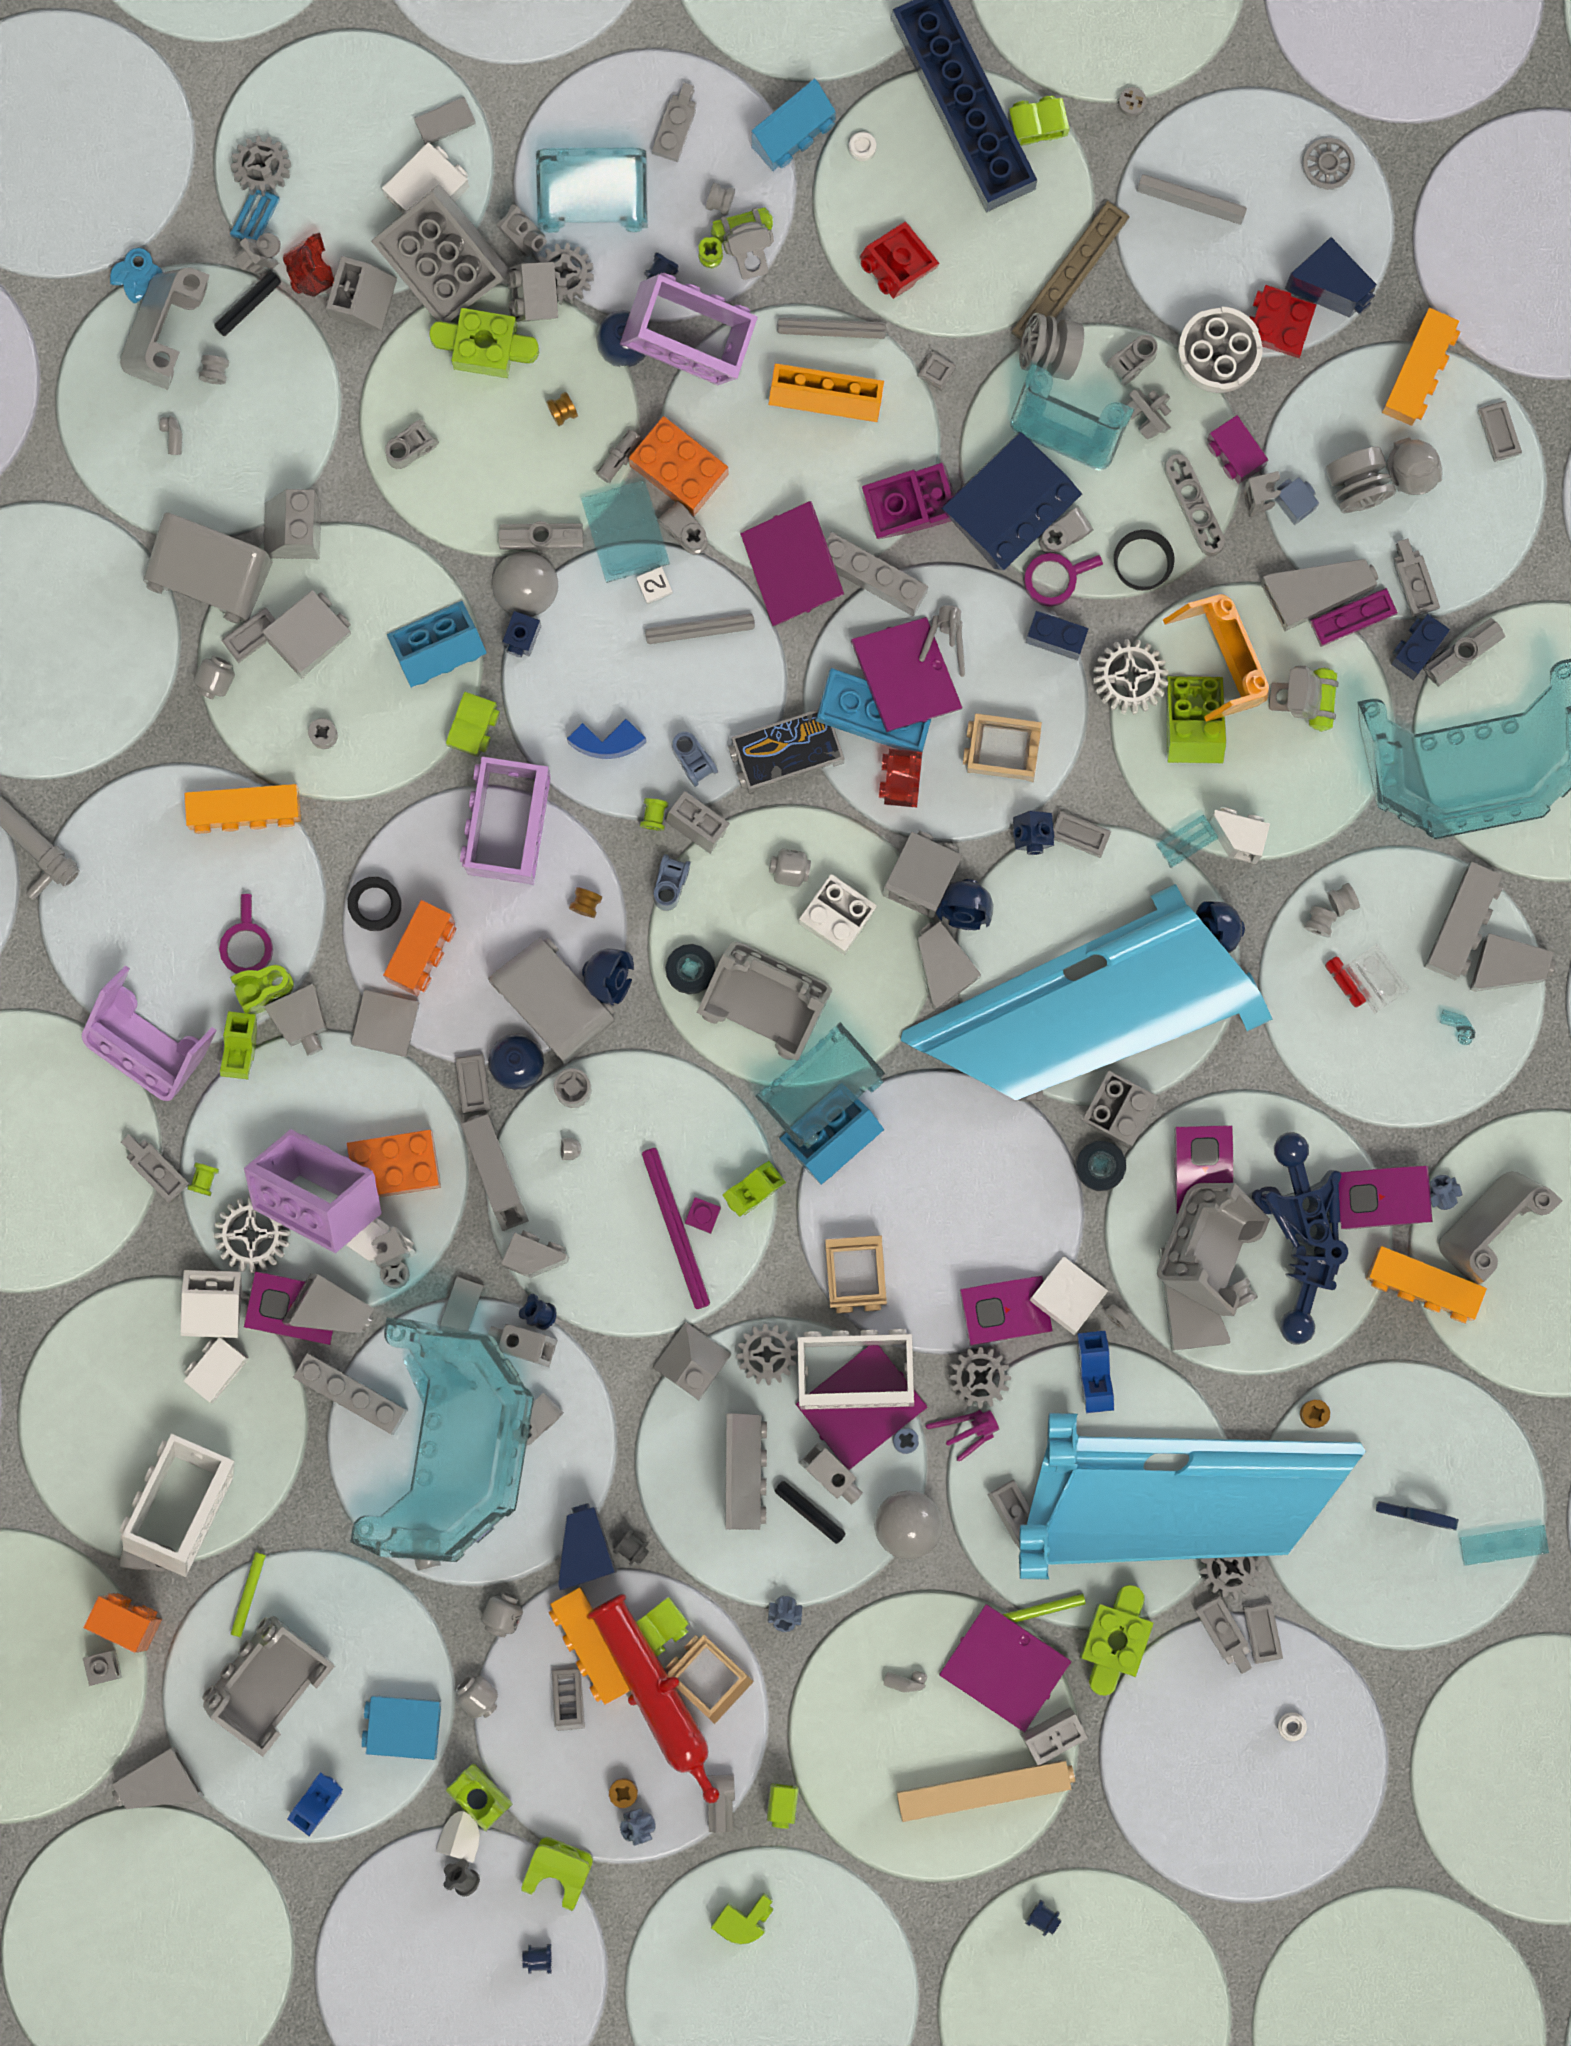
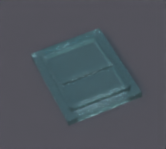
M645 480L581 498L606 583L622 578L625 579L628 576L649 570L652 571L653 569L670 564Z

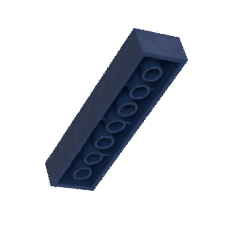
M912 0L892 9V22L985 211L989 212L1036 190L1037 178L949 0Z

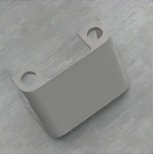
M183 268L158 273L153 276L120 358V365L125 373L166 390L169 389L173 379L174 366L180 352L157 343L158 337L171 304L186 310H193L200 306L207 291L209 274L193 268ZM159 352L166 353L170 358V362L156 354Z
M275 1616L269 1619L265 1617L259 1623L255 1636L251 1641L247 1640L243 1643L238 1651L239 1656L236 1660L224 1667L220 1674L221 1679L215 1686L211 1685L202 1697L204 1700L203 1707L208 1716L262 1757H264L281 1735L276 1726L310 1683L315 1688H318L335 1667L328 1658Z

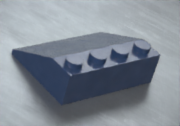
M1018 432L941 509L994 569L1004 571L1082 493L1057 465L1022 432Z

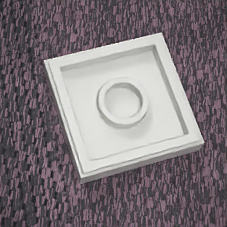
M1063 1256L1029 1301L1075 1335L1108 1290Z

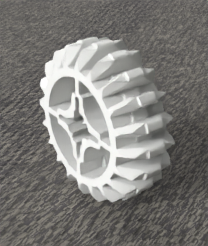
M1125 639L1124 648H1121L1120 644L1115 642L1113 644L1115 652L1106 648L1104 653L1107 658L1099 656L1097 662L1102 666H1095L1093 671L1101 675L1093 679L1094 684H1102V686L1096 689V693L1102 694L1106 692L1102 702L1105 704L1110 699L1114 701L1111 705L1112 710H1115L1118 704L1122 705V714L1126 713L1128 707H1131L1132 714H1137L1138 705H1140L1144 712L1148 711L1147 701L1153 706L1157 705L1158 701L1155 696L1162 698L1164 695V691L1159 687L1164 688L1168 685V681L1161 679L1168 676V670L1159 669L1165 665L1166 661L1164 659L1155 660L1160 654L1158 650L1152 654L1148 653L1151 647L1149 643L1145 645L1144 649L1139 648L1140 640H1136L1134 647H1130L1129 639ZM1124 657V669L1115 672V674L1108 675V670L1112 663ZM1133 657L1140 658L1146 662L1151 670L1139 668L1135 664ZM1129 667L1130 671L1134 672L1133 675H1137L1133 686L1131 682H1128V679L1124 678ZM1147 679H1153L1151 689L1144 695L1137 697L1138 684L1146 682ZM1110 683L1123 686L1129 697L1117 693Z
M250 1196L248 1197L247 1206L239 1198L237 1199L238 1209H235L232 1204H228L227 1208L231 1211V1214L229 1216L224 1212L219 1214L226 1221L224 1224L220 1222L215 1223V1227L223 1229L222 1233H215L213 1235L215 1239L223 1240V1242L218 1243L215 1247L217 1250L226 1248V1251L220 1257L225 1260L232 1256L229 1266L234 1267L239 1261V1271L241 1272L245 1271L247 1264H249L251 1273L256 1272V1264L260 1265L262 1271H266L267 1265L265 1261L268 1260L273 1266L277 1264V1261L272 1257L275 1253L282 1258L285 1254L278 1249L280 1245L289 1247V1243L283 1241L282 1236L288 1237L291 1235V1232L282 1230L281 1227L284 1226L272 1219L270 1220L274 1230L261 1229L258 1226V1220L256 1219L257 1211L252 1207ZM247 1213L244 1227L239 1230L230 1231L235 1220ZM253 1226L256 1232L265 1235H259L252 1243L249 1238L239 1236L246 1235V1232ZM274 1238L268 1251L257 1257L259 1244L263 1240ZM230 1240L244 1241L248 1251V1258L240 1256L233 1249Z

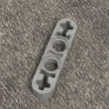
M1172 455L1165 465V474L1200 550L1208 556L1217 555L1224 547V535L1190 461L1184 455ZM1173 462H1177L1178 465L1183 464L1182 475L1184 479L1187 476H1190L1191 479H1186L1177 485L1176 482L1180 481V476L1177 471H1171L1174 465ZM1185 486L1194 487L1197 496L1191 500L1185 499L1181 494L1182 488ZM1199 510L1206 512L1208 515V521L1202 525L1195 523L1192 517L1193 513ZM1211 525L1214 528L1209 530L1211 538L1219 540L1215 549L1211 545H1205L1208 540L1206 532H1203L1201 535L1199 534V531L1206 530Z

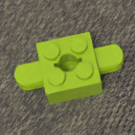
M461 308L458 324L439 321L435 322L429 331L430 340L435 348L453 351L451 361L454 370L508 379L511 361L530 364L534 363L539 356V345L534 337L516 334L518 325L514 316Z
M1127 1585L1119 1589L1113 1608L1101 1604L1096 1606L1079 1658L1094 1663L1089 1678V1686L1098 1695L1106 1696L1113 1693L1121 1672L1134 1677L1137 1676L1154 1622L1139 1618L1145 1597L1141 1589L1136 1586Z

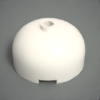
M1229 307L1214 308L1197 313L1184 327L1178 344V359L1185 376L1195 386L1212 393H1226L1245 385L1255 374L1263 352L1261 338L1255 323L1244 313ZM1213 355L1220 356L1215 362L1212 360Z

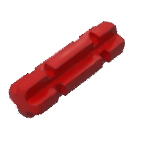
M1336 956L1329 960L1325 967L1330 974L1333 973L1335 975L1333 977L1344 994L1350 996L1349 1001L1357 1008L1364 1004L1368 997L1363 990L1360 991L1358 989L1360 986L1348 969L1342 967L1344 965L1343 962Z

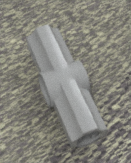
M539 521L534 524H499L500 550L535 549L541 552L549 549H583V523L547 524L546 522ZM539 531H545L549 534V537L544 542H537L534 539V535Z
M1492 618L1488 619L1424 667L1427 676L1439 687L1504 639L1506 636L1497 621ZM1460 646L1469 648L1471 657L1464 658L1460 656L1458 648Z

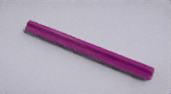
M657 1148L645 1150L642 1152V1157L695 1309L705 1308L710 1305V1300Z

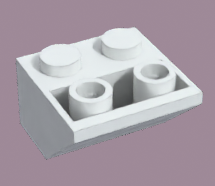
M1221 808L1220 811H1214L1209 825L1228 857L1257 864L1263 854L1270 824L1265 823L1264 818L1260 816L1248 815L1247 818L1238 816L1237 811L1229 808Z
M831 874L800 917L799 924L845 956L872 916L877 905Z
M376 1218L350 1240L346 1246L371 1263L376 1264L374 1258L380 1253L385 1252H382L381 1249H376V1246H372L371 1243L375 1238L388 1233L391 1227ZM402 1235L411 1255L410 1257H414L416 1251L411 1248L414 1243Z
M184 1270L181 1298V1336L238 1338L242 1302L241 1272Z

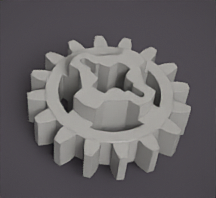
M257 136L254 143L247 138V146L238 145L239 154H232L234 163L231 164V170L235 173L233 175L234 181L240 182L242 190L250 187L251 195L260 190L261 195L265 196L268 189L273 194L276 193L275 186L284 187L283 178H290V171L288 169L291 168V161L287 159L289 157L287 149L282 150L280 142L273 145L271 137L262 142L261 137Z
M566 243L565 249H560V246L555 244L554 252H551L548 248L545 249L547 257L539 256L538 263L553 262L560 258V260L554 263L557 285L556 294L559 304L562 305L565 298H568L570 304H573V297L576 295L582 300L584 298L582 290H591V286L587 281H594V274L588 273L594 270L593 263H587L589 255L586 253L580 256V247H576L572 251L569 243ZM572 259L579 263L582 270L580 267H575L572 264ZM563 270H568L566 277L561 278L560 274L563 273ZM578 284L574 288L568 290V288H570L572 285Z
M767 1324L763 1325V1331H758L755 1326L752 1327L754 1333L752 1336L746 1333L743 1335L747 1340L746 1344L738 1343V1347L743 1349V1353L737 1354L736 1357L744 1360V1363L739 1366L740 1370L747 1368L749 1371L746 1378L749 1379L755 1375L756 1384H759L762 1379H766V1383L769 1386L771 1385L772 1378H776L779 1383L782 1382L781 1374L784 1373L790 1376L791 1373L787 1369L788 1366H796V1362L791 1360V1356L797 1355L798 1351L790 1349V1346L795 1341H787L785 1339L788 1331L779 1334L778 1325H775L772 1331L768 1330ZM771 1336L779 1339L785 1348H777L771 1343ZM761 1337L759 1347L756 1350H749L752 1342ZM764 1347H769L771 1352L781 1353L771 1357L768 1363L765 1362L763 1357L753 1356L762 1353ZM786 1359L784 1365L773 1373V1365L777 1360ZM749 1361H757L763 1366V1373L756 1371Z
M982 1347L978 1348L977 1354L968 1349V1357L965 1358L959 1355L958 1359L961 1364H953L951 1367L957 1371L956 1375L949 1376L950 1380L956 1381V1385L951 1389L952 1391L959 1390L961 1392L957 1398L958 1400L964 1397L968 1399V1407L973 1404V1401L977 1402L978 1409H982L983 1402H987L992 1407V1399L995 1397L1001 1401L1003 1398L1000 1391L1009 1390L1004 1385V1381L1011 1380V1376L1004 1375V1371L1009 1368V1365L1001 1366L1000 1362L1003 1356L1001 1355L996 1359L992 1357L993 1349H990L987 1354H983ZM985 1359L990 1362L986 1366H976L972 1360ZM990 1368L985 1377L987 1383L985 1385L979 1383L971 1388L970 1386L976 1378L973 1373L975 1371L978 1373L985 1372ZM963 1369L968 1373V1383L964 1387L961 1381ZM996 1369L999 1373V1383L997 1387L992 1382V1373ZM975 1390H984L989 1395L976 1397L971 1394Z
M1254 1556L1246 1557L1249 1562V1573H1247L1243 1567L1245 1557L1200 1559V1562L1206 1564V1568L1199 1570V1572L1207 1574L1208 1578L1203 1583L1213 1584L1212 1593L1220 1589L1221 1597L1226 1598L1228 1592H1231L1233 1598H1238L1239 1590L1245 1595L1248 1594L1247 1585L1256 1587L1257 1584L1253 1577L1261 1576V1573L1256 1571L1255 1567L1261 1565L1262 1562L1254 1561ZM1234 1560L1236 1562L1234 1567L1241 1575L1234 1572L1226 1574L1227 1567L1222 1561L1232 1562ZM1212 1562L1216 1563L1218 1566V1575L1216 1576V1578L1214 1577L1212 1572ZM1236 1578L1242 1582L1233 1587L1225 1586L1229 1579Z

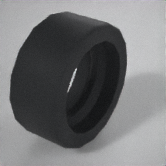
M367 877L358 881L351 888L347 898L348 910L352 919L361 928L369 931H382L391 927L398 920L401 912V898L396 887L381 877ZM370 888L384 890L391 899L389 913L379 920L365 918L358 908L360 895Z

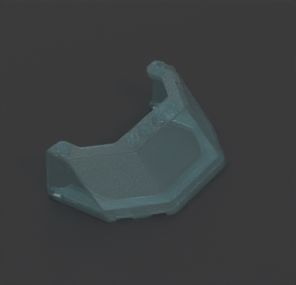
M1571 659L1562 660L1553 665L1550 670V686L1523 713L1413 734L1387 719V709L1382 700L1374 698L1357 702L1359 727L1377 807L1385 812L1389 811L1397 815L1399 820L1413 828L1418 827L1433 839L1544 818L1551 811L1550 806L1559 797L1564 798L1571 790Z
M387 1317L384 1330L386 1342L396 1348L409 1349L428 1377L410 1491L381 1516L365 1515L359 1517L353 1525L350 1543L380 1557L457 1562L465 1555L464 1552L475 1542L479 1543L494 1530L493 1526L503 1517L510 1516L516 1510L534 1397L519 1379V1374L509 1359L505 1358L493 1336L415 1320Z

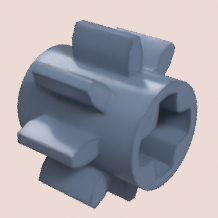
M1439 1175L1430 1181V1196L1433 1208L1437 1206L1441 1210L1451 1209L1458 1203L1457 1197L1463 1195L1460 1184H1457L1455 1177L1450 1178L1447 1175Z
M781 1596L776 1599L775 1603H769L768 1623H774V1627L778 1631L789 1632L795 1628V1625H801L803 1606L797 1605L796 1600L792 1597Z
M639 1808L623 1814L625 1820L620 1824V1832L626 1841H632L633 1845L636 1846L652 1840L650 1833L655 1831L656 1824L650 1813H643V1809Z

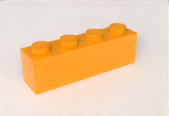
M1432 308L1427 310L1384 406L1383 414L1410 426L1414 424L1416 418L1422 420L1428 406L1423 403L1426 395H1433L1439 381L1434 377L1438 369L1444 370L1450 357L1445 354L1449 345H1455L1461 332L1456 329L1459 320Z
M775 363L768 405L878 422L884 381Z
M296 784L184 793L186 826L190 830H194L196 834L210 833L211 828H222L224 832L238 831L239 826H250V829L256 830L267 828V824L278 823V827L295 826L294 822H301L300 795Z
M1383 1246L1377 1248L1366 1277L1367 1280L1372 1281L1371 1286L1384 1292H1387L1388 1288L1397 1291V1297L1413 1303L1414 1299L1425 1303L1424 1308L1436 1313H1440L1442 1309L1451 1313V1319L1466 1324L1467 1320L1473 1321L1476 1319L1487 1290L1483 1286Z
M580 1587L551 1603L552 1610L548 1611L555 1626L557 1627L561 1624L566 1635L562 1636V1639L570 1652L575 1650L580 1660L576 1661V1665L582 1676L588 1675L593 1685L589 1688L597 1702L602 1700L604 1705L629 1692L630 1690L594 1620L587 1618V1613L593 1610L582 1588Z

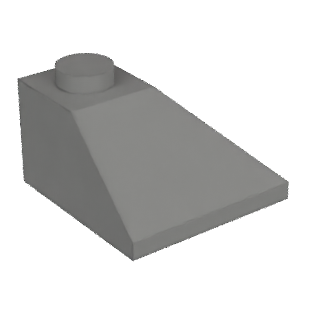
M685 1322L653 1369L699 1401L732 1354Z

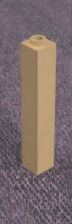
M1060 1760L1039 1766L1018 1768L898 1791L896 1793L902 1822L1072 1790L1070 1783L1075 1782L1072 1765L1067 1766L1065 1760Z

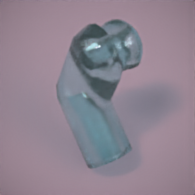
M1447 1010L1442 1011L1439 1023L1455 1027L1459 1033L1458 1042L1462 1045H1470L1476 1036V1031L1468 1018Z

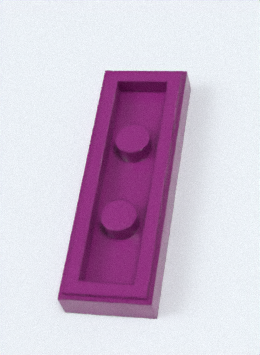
M1387 588L1314 618L1310 620V624L1322 647L1393 617L1398 612Z

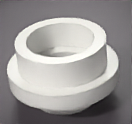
M1287 1713L1278 1722L1280 1735L1288 1741H1298L1306 1733L1307 1724L1300 1714ZM1291 1721L1297 1724V1729L1294 1732L1287 1730V1724Z

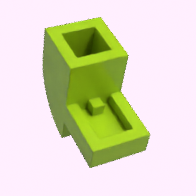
M228 1011L223 1034L225 1047L220 1067V1076L248 1080L256 1049V1014Z
M767 1161L741 1182L728 1189L722 1196L727 1201L729 1208L741 1217L760 1205L782 1187L786 1181L771 1162Z
M763 1893L747 1916L730 1903H727L711 1925V1929L735 1944L754 1942L765 1933V1929L757 1923L759 1920L764 1923L774 1910L770 1906L773 1899Z

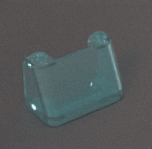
M549 148L536 151L538 229H543L547 233H556L565 226V223L620 222V225L625 227L628 232H640L642 228H648L647 153L644 149Z
M1032 364L1011 417L1010 424L1012 430L1016 434L1022 432L1030 441L1093 469L1103 470L1109 467L1129 427L1134 409L1122 403H1110L1103 409L1099 418L1050 396L1049 393L1053 385L1051 374L1047 370Z
M841 1022L830 1030L825 1040L821 1039L799 1061L778 1079H775L772 1082V1086L765 1087L755 1096V1101L799 1148L804 1145L807 1149L820 1139L817 1134L867 1090L873 1093L884 1083L881 1078L885 1075V1072Z

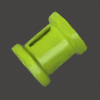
M706 237L701 240L698 246L700 263L707 268H715L720 265L723 260V250L719 239ZM713 249H715L716 255H706V250L711 252Z
M645 798L643 802L646 805L644 819L640 822V827L664 831V812L669 803L659 799Z
M195 1162L194 1167L196 1170L192 1183L188 1185L187 1190L211 1196V1185L219 1169Z

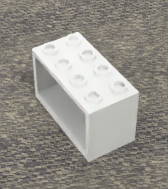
M906 1329L889 1330V1335H878V1330H862L860 1336H850L849 1331H833L832 1336L822 1337L821 1332H804V1337H798L799 1406L801 1409L914 1406L912 1334H906ZM906 1344L907 1363H904L905 1375H907L908 1391L806 1394V1377H809L808 1366H806L805 1347Z
M171 1434L168 1442L163 1440L158 1449L157 1456L159 1458L156 1466L151 1465L145 1476L144 1481L147 1483L144 1491H138L132 1504L134 1510L131 1518L126 1516L121 1525L120 1532L122 1534L120 1540L123 1542L124 1551L186 1577L234 1478V1461ZM175 1457L215 1474L178 1553L137 1536Z

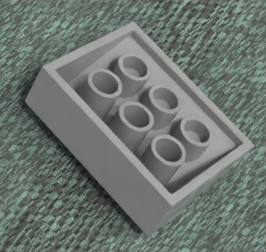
M440 184L418 200L371 241L437 322L449 323L460 314L461 308H468L500 283L510 271Z
M727 1413L726 1529L760 1530V1524H766V1507H761V1495H766V1478H761V1467H767V1450H761V1438H767V1421H761V1415Z

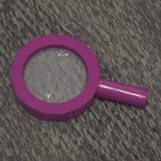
M1047 553L1039 555L1026 568L1024 577L1025 589L1030 598L1040 605L1048 607L1061 605L1075 591L1076 575L1103 565L1100 555L1072 565L1068 559L1059 554Z
M241 894V923L229 928L220 942L221 960L235 974L247 970L259 971L266 968L272 960L273 945L271 938L263 928L252 924V894Z

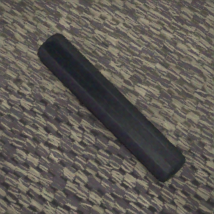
M268 272L215 323V329L222 336H226L280 285V278L274 272Z
M782 1481L775 1488V1493L835 1544L840 1543L845 1537V1531L787 1482Z

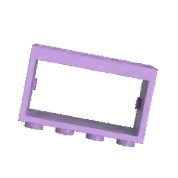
M660 273V275L658 274L640 282L620 342L621 345L716 385H721L738 378L758 316L751 314L750 309L741 305L732 306L725 303L726 299L715 294L706 295L700 292L701 289L695 285L680 284L676 282L674 276L666 273ZM657 295L731 326L732 329L722 359L720 360L647 329Z
M482 757L481 764H476L473 780H475L477 789L476 791H471L469 808H471L473 813L472 819L467 818L465 835H467L468 844L467 846H462L460 863H462V867L465 868L468 875L534 885L551 780L549 767ZM490 772L505 774L515 778L535 779L521 870L475 863Z
M291 1129L244 1168L254 1210L334 1253H337L382 1214L375 1175L369 1168L362 1167L351 1161L348 1157L341 1156L330 1150L327 1146L320 1145L306 1135H301ZM300 1175L338 1195V1197L329 1203L291 1182Z

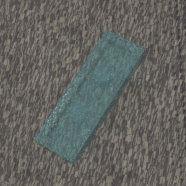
M1545 1525L1459 1537L1464 1566L1549 1553Z

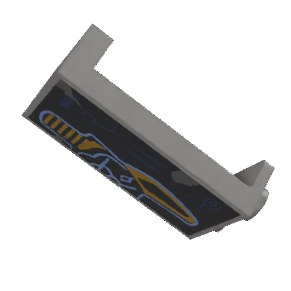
M817 709L731 737L733 745L728 746L732 761H738L741 771L737 772L741 788L747 787L750 794L755 789L829 765L835 767L844 764V756L834 727L815 721Z

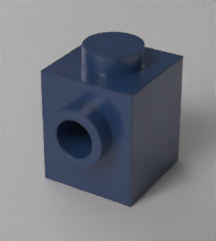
M514 611L502 641L503 646L507 648L506 652L522 658L523 654L530 656L541 629L540 620Z

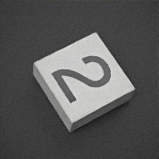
M662 567L636 577L647 604L673 594Z

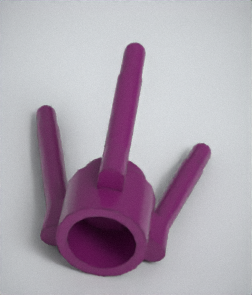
M981 1409L971 1414L926 1424V1429L943 1427L974 1419V1421L970 1422L972 1428L946 1441V1445L950 1446L973 1434L977 1437L982 1436L957 1457V1461L960 1462L984 1442L994 1438L993 1433L999 1431V1426L990 1410L982 1413Z

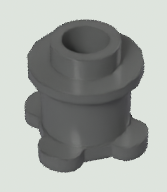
M629 1530L613 1550V1553H620L629 1560L630 1566L634 1562L639 1565L650 1552L646 1549L649 1543H643L633 1535V1530Z
M461 1859L458 1863L446 1865L444 1868L445 1882L443 1886L447 1890L455 1888L458 1895L466 1897L476 1891L480 1877L475 1870L468 1869L469 1862L466 1859Z

